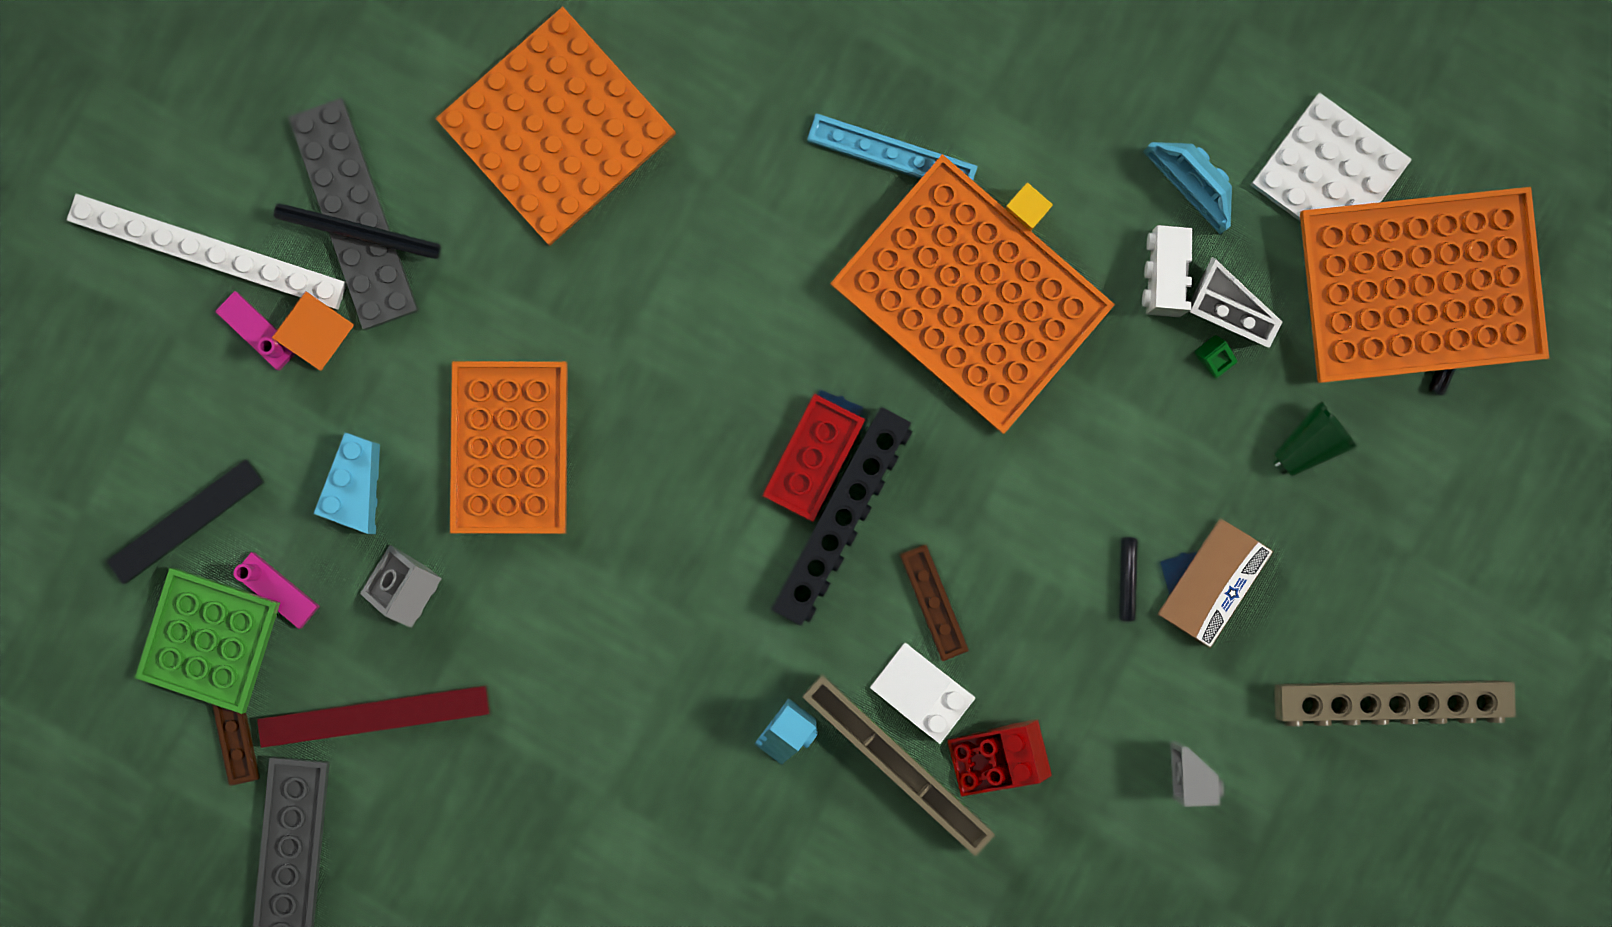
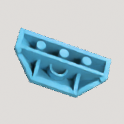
M1152 142L1147 146L1143 153L1219 234L1226 231L1231 226L1232 185L1228 182L1229 177L1220 168L1216 169L1209 162V155L1202 148H1196L1193 144Z

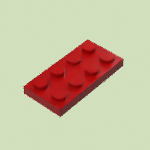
M814 393L762 496L813 522L865 419Z

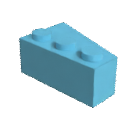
M788 699L754 744L782 765L797 753L802 746L807 749L816 738V719L791 699Z

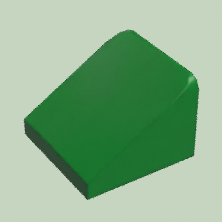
M1217 335L1210 338L1194 352L1215 379L1238 362L1227 342Z

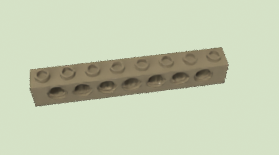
M1485 680L1275 684V717L1278 720L1285 721V726H1303V721H1314L1316 726H1331L1332 720H1342L1343 725H1361L1360 720H1371L1373 725H1389V719H1400V724H1418V719H1429L1431 724H1447V718H1458V723H1476V718H1487L1489 723H1505V717H1516L1515 682ZM1452 695H1454L1456 697L1457 704L1452 710H1450L1448 708L1447 702L1448 699ZM1480 695H1483L1485 697V705L1483 708L1478 709L1477 699ZM1368 696L1371 704L1369 709L1363 712L1360 702L1364 697ZM1397 696L1399 706L1396 710L1392 711L1389 707V702L1391 698ZM1422 696H1426L1428 699V705L1424 710H1420L1418 706L1419 699ZM1310 697L1313 701V707L1309 712L1305 713L1302 709V703L1306 698ZM1339 697L1342 701V706L1340 710L1334 712L1331 708V703L1334 698Z

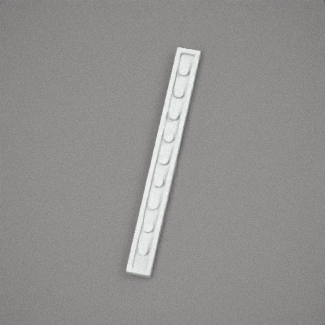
M75 194L67 217L69 222L300 298L307 291L328 307L336 310L339 309L347 283L79 194Z

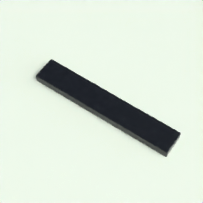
M245 459L106 562L122 584H128L263 485L265 481L250 460Z

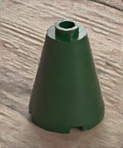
M1322 401L1315 405L1274 453L1277 460L1273 463L1283 476L1289 473L1293 477L1345 454L1358 446L1334 414L1331 415L1327 410L1328 407Z

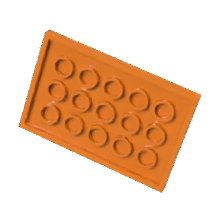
M452 361L450 533L566 534L568 362Z

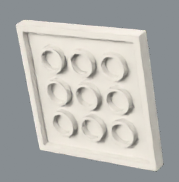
M1319 92L1250 186L1301 222L1300 212L1303 210L1381 202L1412 159Z

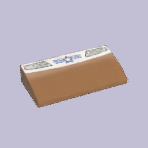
M1219 519L1161 607L1158 615L1202 645L1211 648L1273 551L1228 522Z

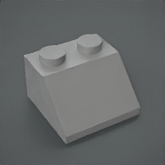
M390 545L360 594L384 616L412 628L415 621L421 616L423 608L431 595L436 591L442 578L427 566Z
M1170 741L1173 799L1184 807L1220 805V797L1224 796V785L1222 779H1219V775L1187 746L1177 741Z

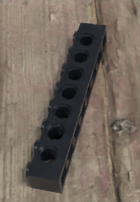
M882 406L880 407L772 606V611L802 626L804 621L810 623L817 610L813 606L817 596L823 598L831 584V582L827 581L830 572L833 570L837 573L845 558L840 555L845 545L851 547L858 534L854 530L859 520L864 522L872 506L868 505L872 495L878 497L886 481L881 479L886 469L892 471L900 457L895 454L900 444L906 446L913 433L912 430L908 429L911 425L910 421ZM887 434L892 438L893 444L890 449L883 450L878 447L876 440L879 435ZM873 459L879 464L878 473L868 475L864 472L863 463L866 460ZM860 484L864 487L866 494L862 500L856 501L850 497L849 489L852 485ZM841 509L848 510L852 515V521L847 526H841L835 520L836 513ZM832 534L837 537L838 547L834 551H826L822 547L821 541L825 535ZM812 560H820L824 563L825 570L822 575L816 577L808 572V564ZM800 585L809 587L811 590L810 598L804 602L798 601L794 596L796 587Z

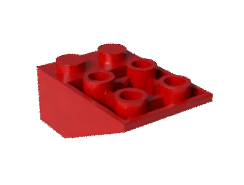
M1038 719L947 740L961 796L1039 784L1052 776Z

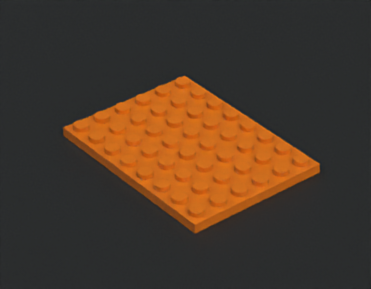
M943 154L830 283V286L1002 435L1005 434L1115 305Z
M1531 187L1311 209L1300 212L1318 383L1549 359Z

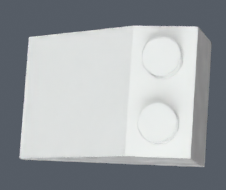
M907 643L902 645L870 687L939 744H941L975 700L971 693Z

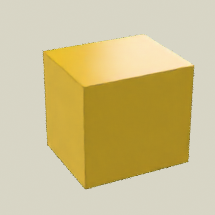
M1027 182L1005 209L1032 231L1049 212L1053 204Z

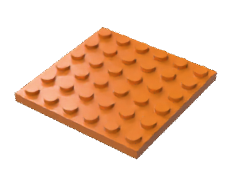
M563 6L435 118L549 246L676 135V131Z

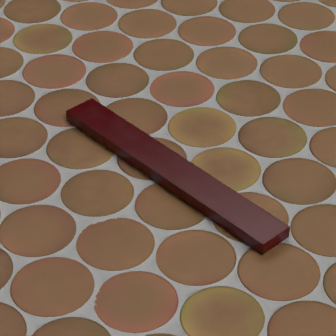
M487 685L265 717L257 719L260 745L263 748L489 715L491 711Z

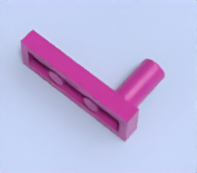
M234 291L215 311L276 370L280 371L295 355V353L272 338L277 329L240 293Z
M251 552L243 563L234 569V577L238 581L243 582L257 595L280 602L278 612L298 629H302L320 607L255 552Z

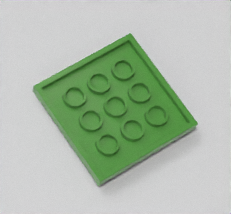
M169 568L135 678L241 714L246 713L280 602L177 568Z

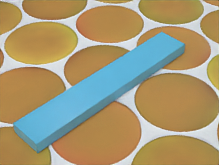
M817 113L807 138L809 143L919 179L925 175L942 155ZM944 155L969 178L974 179L978 166Z

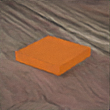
M305 291L272 338L321 371L354 324Z

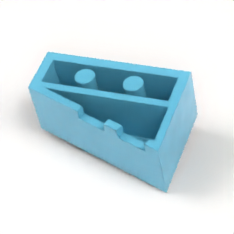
M344 433L314 514L366 534H376L375 512L377 507L376 490L379 476L380 444L354 434Z

